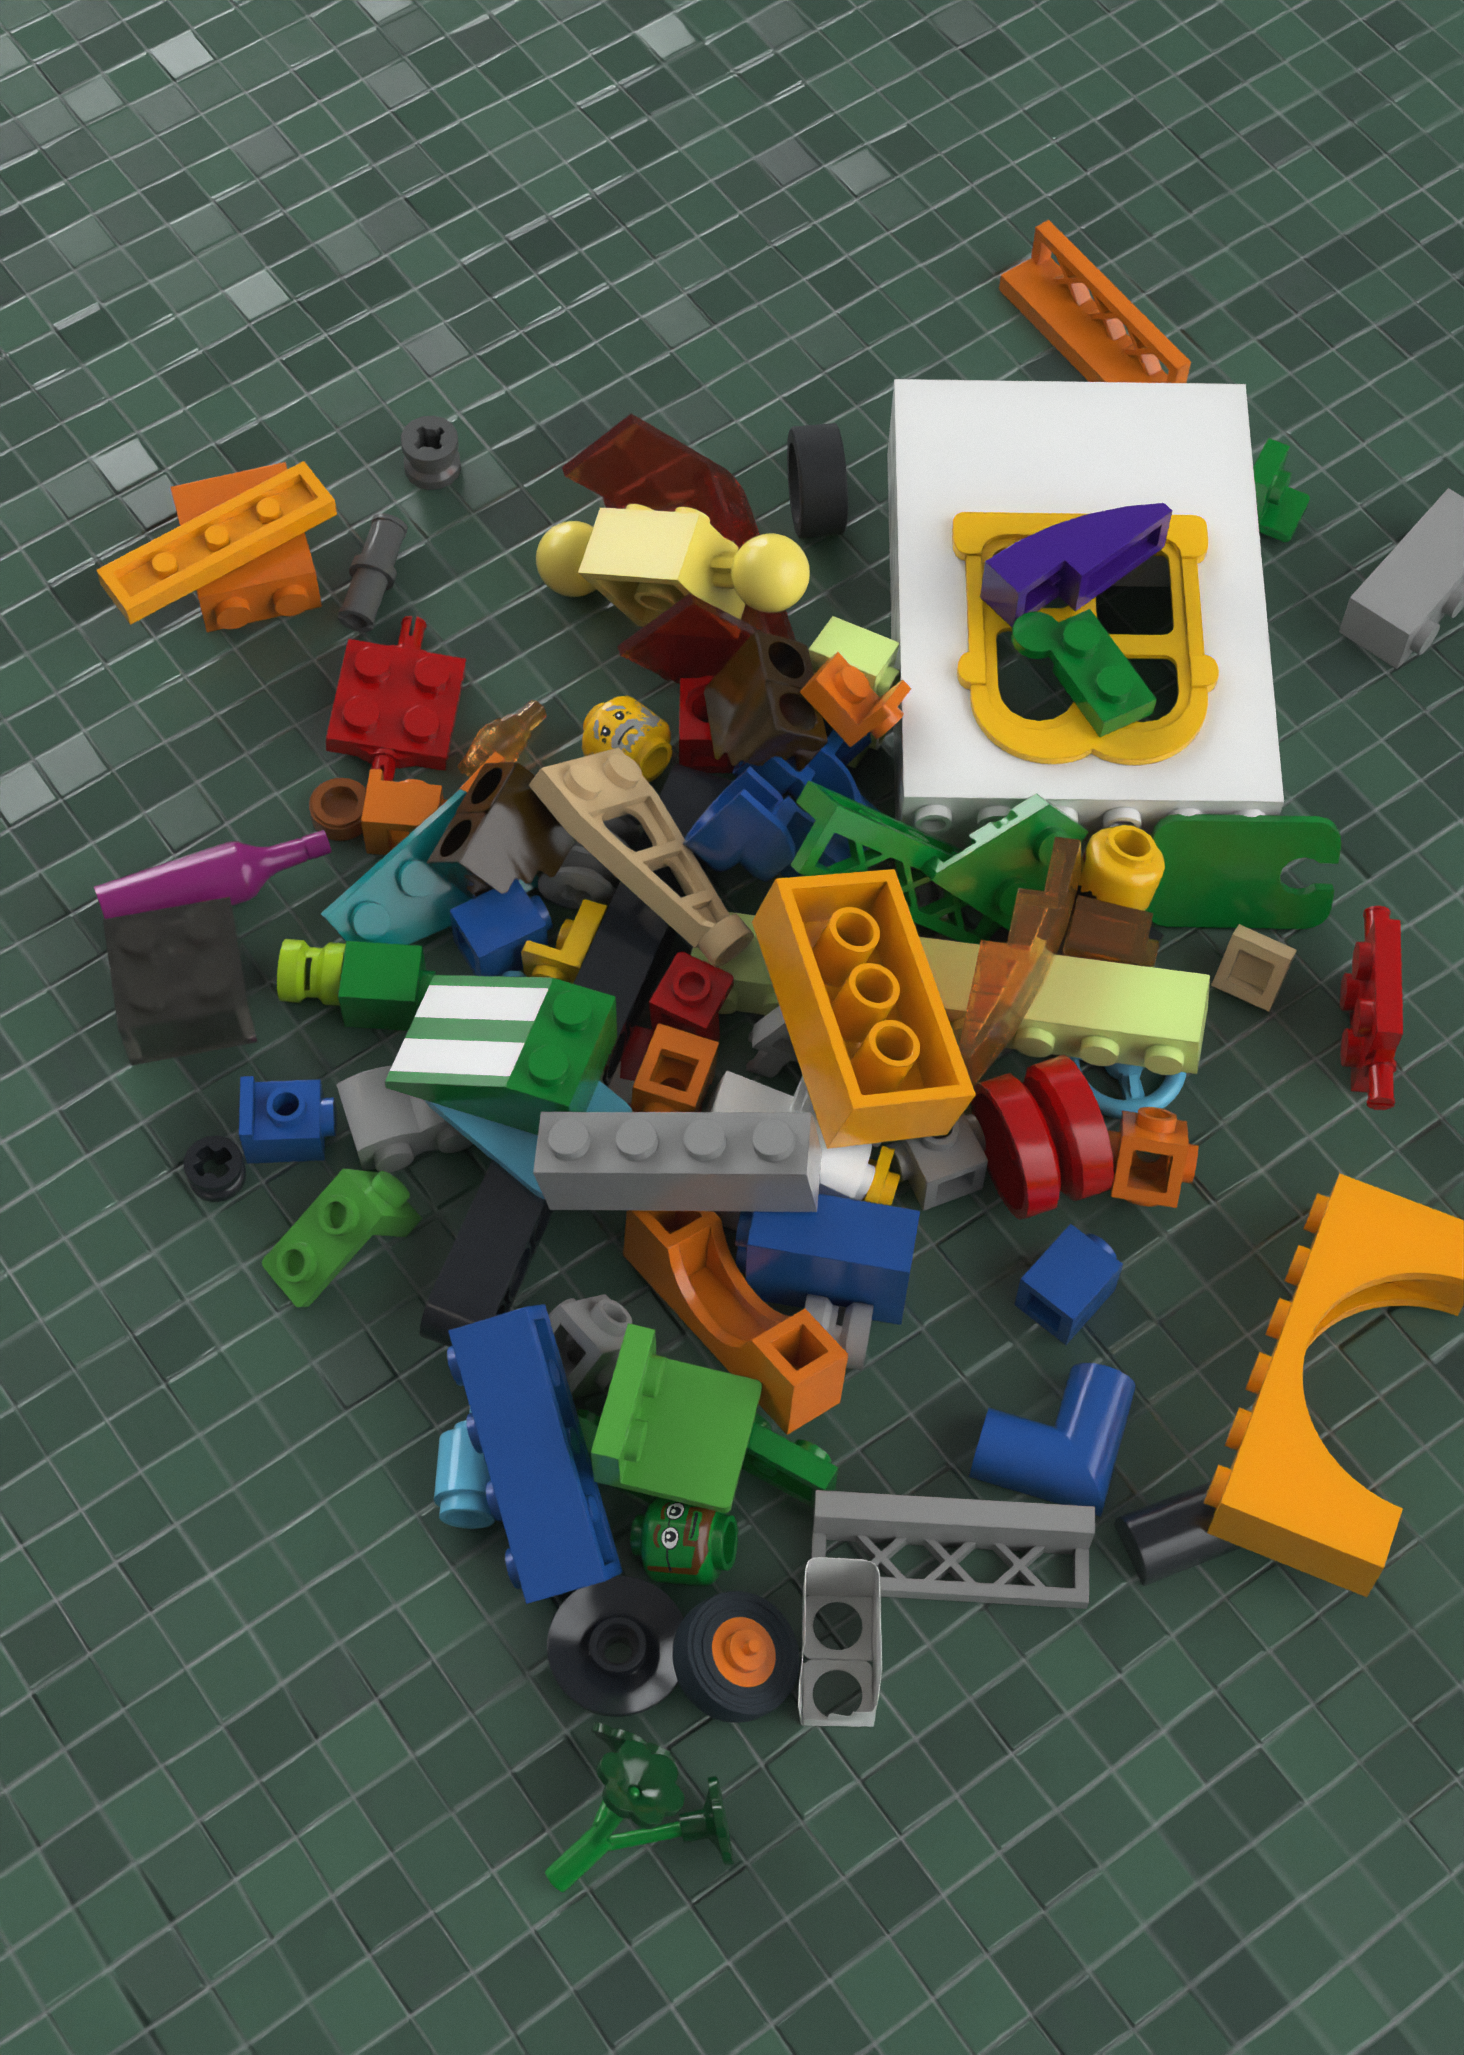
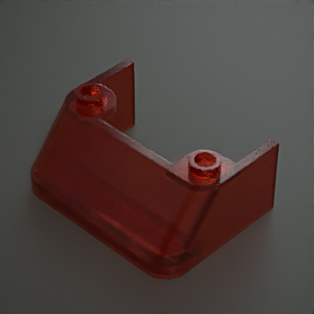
M633 414L628 415L562 466L565 477L602 496L606 508L626 509V506L629 504H639L654 511L675 512L678 507L693 508L707 515L710 519V524L724 538L734 542L739 549L748 540L760 535L747 496L739 482L727 469ZM689 593L617 647L620 656L657 673L666 681L680 684V678L716 676L755 631L794 641L796 639L786 610L766 613L755 610L746 604L740 620Z

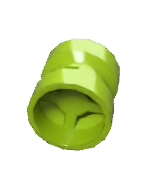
M284 939L280 949L277 969V994L279 1001L301 1003L306 997L319 998L324 1005L340 1006L338 994L346 944L329 942L323 948L310 947L304 940Z

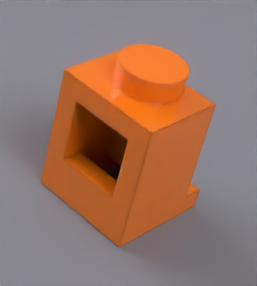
M370 769L361 817L367 854L387 855L447 801L443 797L442 785H431L417 779H406L400 782L384 781L382 770Z
M658 1023L632 1087V1112H699L708 1087L715 1076L719 1042Z

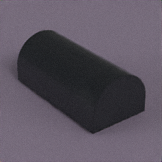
M1211 1481L1116 1518L1114 1526L1143 1586L1242 1548L1207 1533L1216 1508L1204 1504Z

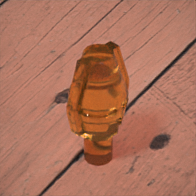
M529 700L515 714H507L502 719L499 717L483 725L476 734L465 757L457 766L460 773L466 774L470 778L495 751L505 758V762H516L532 737L531 731L547 717L545 708L538 701Z

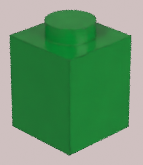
M346 941L338 994L344 1027L409 1030L431 980L436 975V971L426 970L423 946Z

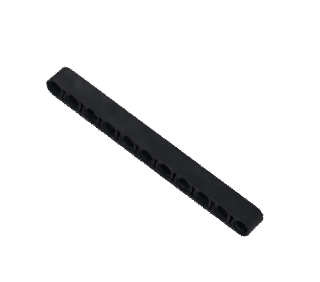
M676 763L659 797L685 838L699 817L733 781ZM645 830L638 841L635 852L653 847ZM694 854L703 871H705L707 865ZM669 866L652 871L681 898L686 896ZM621 881L573 983L616 997L617 1039L599 1080L608 1088L677 934L669 924ZM493 1159L429 1296L420 1324L421 1337L449 1347L452 1346L449 1330L510 1311L554 1210L549 1209L545 1199L533 1194Z

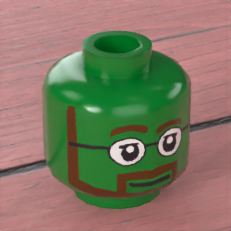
M655 1497L651 1500L645 1515L638 1514L633 1521L630 1537L631 1550L634 1556H641L647 1576L656 1582L706 1587L715 1582L722 1571H729L734 1564L738 1546L737 1521L733 1515H727V1513Z

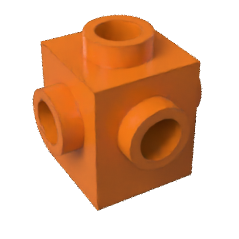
M1142 1107L1138 1109V1113L1122 1110L1119 1132L1107 1130L1114 1163L1111 1197L1124 1199L1140 1206L1153 1207L1161 1205L1177 1208L1182 1182L1192 1184L1198 1158L1199 1146L1189 1144L1187 1121L1177 1120V1116L1174 1113L1156 1107ZM1141 1151H1143V1152H1149V1153H1153V1154H1144V1153H1142Z

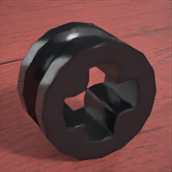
M218 1135L206 1136L197 1140L186 1152L184 1171L193 1193L199 1198L210 1202L225 1201L234 1197L242 1189L246 1180V1167L238 1146L229 1138ZM213 1160L218 1165L225 1164L227 1173L217 1178L211 1172L206 1174L203 1165L207 1161Z

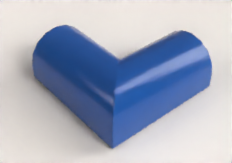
M1096 1363L1074 1365L1070 1369L1054 1427L988 1408L969 1477L1060 1505L1095 1507V1515L1101 1517L1136 1390L1135 1382L1128 1375L1109 1366Z

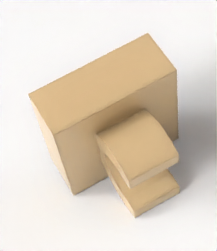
M1239 924L1232 934L1211 986L1266 1011H1270L1297 950Z

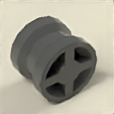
M422 416L412 420L404 427L401 434L402 453L404 454L405 475L409 481L418 488L427 490L442 489L451 485L458 478L461 471L458 435L453 424L442 417Z

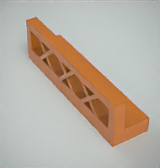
M1050 220L1036 226L1031 258L1001 274L999 291L1088 382L1187 383L1191 361ZM1051 253L1056 256L1059 265L1051 258ZM1088 289L1091 291L1094 300L1091 298ZM1123 324L1127 327L1129 335L1126 333ZM1159 360L1169 369L1168 375L1162 370Z

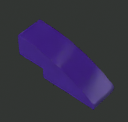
M1165 503L1125 506L1086 514L1045 528L1015 542L985 561L980 598L1012 628L1017 618L1025 613L1037 612L1058 596L1076 612L1164 548L1173 510Z

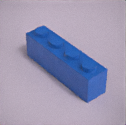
M546 1305L523 1307L449 1330L452 1346L448 1347L447 1350L448 1365L457 1385L460 1387L464 1386L472 1412L466 1418L467 1431L475 1451L479 1454H484L491 1479L486 1483L487 1502L493 1517L497 1521H503L510 1546L505 1552V1563L513 1586L518 1590L522 1589L525 1602L528 1604L601 1583L623 1573L597 1482H594L591 1460Z

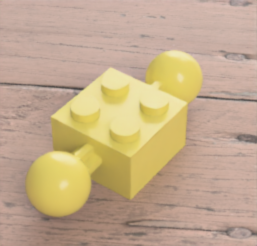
M629 504L626 506V509L600 508L594 527L580 521L562 522L546 532L536 552V565L539 575L551 590L563 596L580 597L597 589L640 627L736 635L746 604L755 610L766 613L786 610L801 599L807 589L810 577L807 557L801 547L792 539L774 533L761 534L748 540L739 549L734 542L724 538L710 524V519L707 515L689 507H678L675 512L654 511L639 504Z

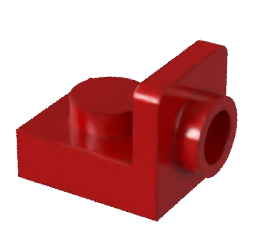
M678 952L649 1001L652 1030H655L657 1024L660 1023L718 1042L720 1040L718 1012L734 986L733 975L685 952Z

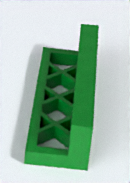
M808 780L796 803L816 821L791 863V866L798 873L804 876L866 872L868 867L888 858H894L898 880L913 922L959 942L988 946L990 937L1001 925L983 915L975 930L965 927L961 908L969 904L944 888V898L924 907H919L917 904L914 888L931 881L920 870L924 863L934 856L945 862L963 851V849ZM835 832L847 838L851 857L826 867L817 862ZM863 845L869 847L870 849L864 851ZM910 866L916 868V870L911 872ZM948 914L949 919L944 918L942 916Z

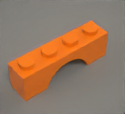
M626 1211L623 1256L731 1374L756 1379L762 1383L759 1405L786 1435L840 1403L848 1353L805 1308L793 1316L784 1315L768 1306L753 1291L730 1253L721 1218L714 1211Z

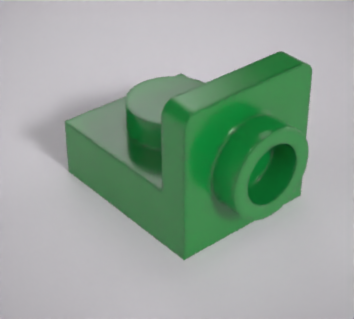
M1268 438L1253 466L1259 532L1282 542H1289L1308 507L1310 496L1288 487L1292 473L1283 469L1290 446Z

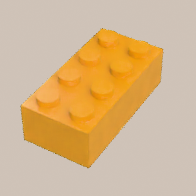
M895 869L775 879L752 924L827 1149L947 1135L976 1094Z

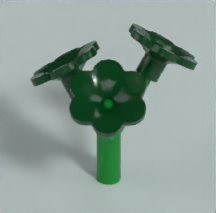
M594 1722L591 1732L596 1734L598 1739L604 1741L612 1751L604 1754L597 1764V1775L605 1785L602 1793L603 1799L591 1828L545 1870L549 1882L557 1890L564 1893L607 1852L683 1837L684 1843L709 1839L721 1854L725 1866L734 1864L728 1822L717 1775L708 1777V1794L703 1809L680 1813L679 1821L659 1825L664 1817L676 1815L684 1805V1794L676 1784L678 1779V1769L674 1763L676 1758L671 1756L672 1753L665 1748L647 1742L633 1733ZM624 1818H631L636 1825L642 1828L612 1834Z

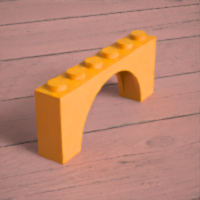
M1339 1173L1329 1197L1319 1193L1316 1194L1303 1230L1315 1234L1311 1247L1309 1249L1298 1244L1284 1281L1296 1286L1291 1302L1279 1297L1265 1333L1266 1336L1277 1340L1272 1355L1269 1356L1262 1352L1258 1353L1245 1387L1246 1391L1257 1394L1251 1412L1239 1407L1225 1442L1226 1447L1237 1452L1230 1469L1218 1464L1204 1504L1216 1508L1207 1532L1208 1534L1368 1597L1384 1569L1403 1508L1382 1499L1353 1479L1338 1464L1323 1444L1311 1421L1306 1406L1303 1390L1304 1356L1308 1347L1329 1327L1344 1318L1373 1308L1414 1306L1439 1310L1458 1316L1464 1306V1220Z

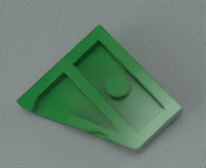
M1036 793L1012 808L1009 814L1002 820L989 822L969 835L972 841L971 846L945 862L934 856L926 861L920 870L931 881L1012 932L1089 831Z

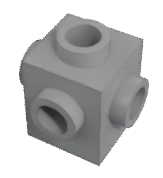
M963 1112L947 1135L897 1140L887 1145V1147L895 1149L891 1161L893 1172L901 1175L900 1182L908 1179L923 1211L983 1188L988 1163L984 1153L986 1150V1140L981 1125L973 1114L965 1116Z
M606 1294L577 1301L574 1298L567 1299L550 1312L549 1319L572 1398L575 1399L601 1391L604 1394H608L628 1323L632 1324V1318L622 1305L609 1299Z

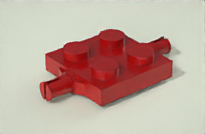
M412 616L402 618L397 645H383L348 639L327 730L326 751L359 757L372 764L371 769L382 770L384 781H393L396 768L419 766L446 771L466 671V658L430 653L421 649L427 624L422 618L417 616L412 636Z
M1371 906L1364 910L1365 941L1356 942L1352 958V973L1343 974L1340 987V1008L1342 1011H1350V1029L1345 1028L1342 1035L1341 1065L1343 1067H1351V1091L1368 1092L1367 1106L1374 1110H1387L1394 1107L1393 1073L1396 1071L1394 1057L1403 1036L1401 921L1390 919L1391 911L1385 906Z

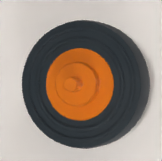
M729 1591L707 1598L689 1611L679 1625L674 1638L672 1657L677 1680L688 1699L699 1710L714 1719L730 1723L748 1722L758 1719L781 1705L792 1691L797 1680L799 1649L794 1632L783 1614L769 1601L756 1594L744 1591Z

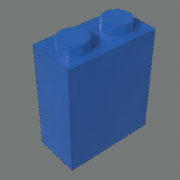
M825 1194L818 1195L817 1212L741 1211L735 1245L738 1246L735 1263L741 1274H746L745 1280L749 1286L765 1302L804 1308L807 1294L828 1297L831 1303L836 1306L847 1307L853 1302L874 1305L872 1320L901 1325L920 1211Z

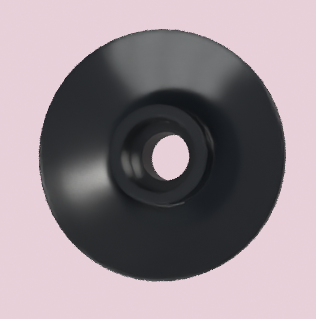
M615 1576L607 1581L577 1589L560 1605L549 1628L547 1654L553 1677L560 1689L570 1700L592 1713L610 1717H624L647 1711L662 1702L679 1683L673 1666L672 1654L674 1638L684 1618L676 1604L665 1592L642 1579ZM614 1643H623L631 1649L632 1654L626 1662L616 1664L606 1658L605 1652L607 1648Z

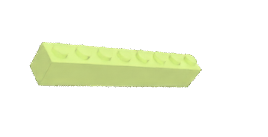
M728 912L730 915L737 914L752 931L754 937L739 955L728 963L717 967L732 974L734 978V986L718 1014H731L735 1011L766 1016L777 1008L779 1003L752 924L755 915ZM919 937L955 1039L960 1046L973 1049L983 1048L987 1045L1011 1048L1031 1057H1046L1051 1054L1081 1058L1083 1061L1096 1066H1110L1115 1063L1142 1066L1161 1075H1175L1180 1072L1197 1074L1208 1011L1210 975ZM693 947L691 956L711 964L698 947Z

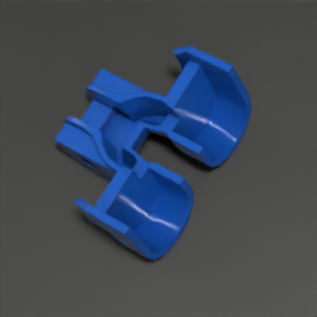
M823 718L828 742L802 772L797 770L794 756L786 761L781 757L775 756L762 766H755L741 760L733 769V774L737 778L699 817L685 836L683 844L715 872L730 870L740 863L752 876L764 882L771 880L779 872L784 878L803 877L804 875L798 873L791 866V863L816 820L804 809H800L789 795L784 800L782 795L788 791L797 801L808 780L880 812L860 794L852 775L845 767L872 743L870 732L853 746L849 747ZM834 832L817 863L828 867L851 857L847 838ZM863 845L864 851L870 849L869 847Z

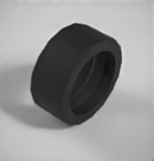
M836 423L793 426L788 433L787 470L790 506L795 532L799 538L842 535L846 531L848 520V483L844 446L840 430Z

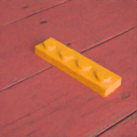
M302 461L97 569L100 585L131 625L336 516L335 499L308 465Z

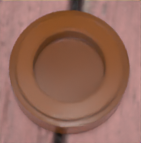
M333 778L320 784L313 791L309 800L311 820L316 831L324 830L327 838L335 841L350 840L363 833L361 817L366 795L365 787L349 778Z

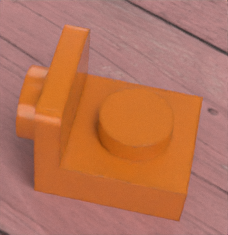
M837 652L820 666L800 693L851 747L869 732L876 739L888 732L903 717L904 713L898 706L911 688L904 680H901L879 697L870 687L865 675L856 667L851 666Z

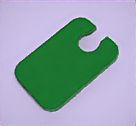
M1174 814L1162 818L1153 827L1151 837L1163 854L1165 870L1155 894L1145 911L1149 919L1157 925L1166 927L1237 928L1240 924L1247 928L1308 929L1322 924L1328 918L1334 896L1333 884L1313 883L1304 888H1292L1285 885L1280 879L1282 869L1289 862L1298 858H1310L1318 863L1339 864L1341 836L1335 823L1328 818L1319 816L1258 815L1256 817H1247L1244 815L1195 814L1192 816Z

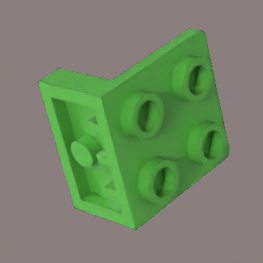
M628 1323L591 1450L594 1482L721 1513L729 1512L732 1508L762 1393V1383L756 1379L656 1355L655 1329Z

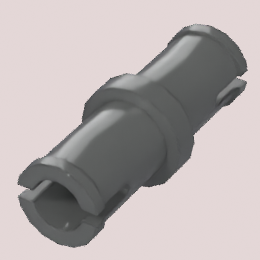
M385 513L374 515L362 552L354 556L351 562L349 574L352 579L337 617L341 624L349 629L359 632L372 631L384 593L394 585L397 577L394 565L408 530L404 521L398 517Z

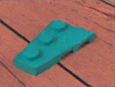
M459 789L321 913L323 918L345 942L358 941L409 945L451 926L449 910L473 899L466 896L427 864L432 852L466 796V791ZM535 875L531 883L526 884L521 879H519V882L525 892H528L538 887L539 877Z

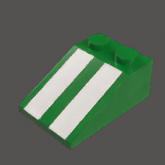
M434 975L387 1075L385 1086L387 1089L538 1135L541 1112L587 1111L617 1039L616 997L556 978Z

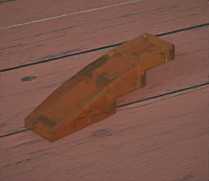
M1055 837L1045 891L1018 888L1008 942L1000 943L981 940L959 1050L973 1087L1012 1039L1046 980L1067 930L1081 877V840Z

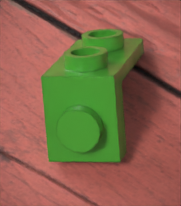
M342 1169L264 1257L262 1266L296 1307L307 1308L372 1235L407 1237L422 1220V1217L407 1201L410 1198L407 1188L392 1174L386 1171L371 1172Z

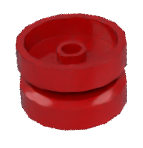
M1061 1055L1031 1065L1026 1069L1024 1083L1011 1073H1007L973 1085L976 1095L971 1101L972 1114L979 1121L985 1136L986 1150L984 1153L988 1159L987 1170L999 1196L1008 1210L1018 1220L1055 1209L1060 1191L1072 1201H1077L1111 1189L1114 1180V1163L1108 1131L1098 1102L1087 1079L1074 1061L1066 1055Z

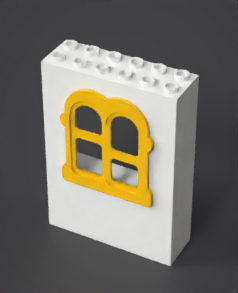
M894 379L887 453L891 639L900 643L894 668L900 670L899 682L904 680L911 688L898 706L904 715L893 726L895 819L964 850L972 845L969 837L971 833L989 822L1002 820L1009 814L1012 808L1037 793L1089 831L1065 863L1067 865H1078L1091 836L1105 828L1121 825L1134 826L1144 830L1151 836L1153 827L1159 820L1174 814L1184 816L1195 814L1244 815L1247 817H1256L1258 815L1280 816L1284 804L1246 384ZM1165 503L1173 511L1164 548L1111 586L1170 587L1173 630L1165 635H1109L1126 658L1167 659L1175 665L1178 697L1173 709L1158 720L1136 721L1102 737L1098 736L1075 702L1071 704L1065 713L1054 719L1042 721L1025 719L1010 711L1002 701L998 688L996 638L1002 632L1012 631V627L980 598L985 561L1015 542L1058 523L1086 514L1125 506ZM1096 597L1076 612L1069 605L1064 608H1041L1037 612L1046 613L1056 621L1061 622L1091 609L1097 618Z

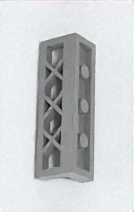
M816 1490L811 1559L826 1557V1540L854 1541L872 1559L871 1562L876 1564L878 1569L880 1568L888 1576L880 1577V1597L1087 1609L1089 1604V1548L1095 1535V1507ZM874 1543H888L889 1545L880 1551ZM905 1545H921L939 1561L940 1565L925 1579L906 1578L889 1559ZM943 1547H955L959 1549H957L950 1556ZM974 1549L993 1550L1010 1569L994 1583H978L958 1563ZM1012 1551L1028 1553L1019 1559ZM1043 1553L1073 1555V1588L1046 1587L1027 1567ZM949 1572L957 1581L940 1579ZM1018 1576L1026 1585H1011L1010 1583Z

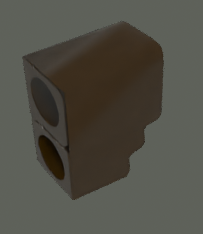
M755 631L704 689V696L715 759L719 760L727 752L732 766H736L741 760L755 766H762L775 756L781 757L785 761L794 756L797 770L802 772L827 744L828 739L823 717L800 693L814 675L807 645L791 639Z
M519 762L486 763L481 768L458 807L455 816L432 852L427 864L466 896L476 899L477 896L492 889L497 890L501 894L508 892L515 878L518 881L521 879L526 884L531 883L539 870L550 878L555 877L576 840L567 833L530 788L529 784L535 777L534 774Z

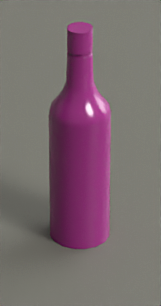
M324 830L303 836L301 839L297 838L269 847H256L239 841H229L94 886V890L114 946L249 901L257 896L267 880L276 873L307 862V860L330 854L332 851Z

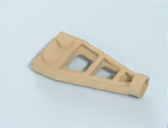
M619 747L543 767L539 770L529 786L567 833L694 948L698 947L714 967H720L728 963L750 944L754 934L737 914L730 915L693 852L683 844L685 839L659 795L643 777L638 764L625 755ZM631 814L641 823L653 847L637 852L631 850L606 828L603 821ZM669 866L686 896L681 898L652 871Z

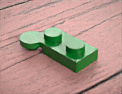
M1091 609L1061 622L1056 621L1046 613L1034 611L1025 613L1017 618L1011 635L1014 648L1021 655L1028 658L1042 659L1049 657L1054 664L1052 672L1099 737L1153 714L1157 699Z

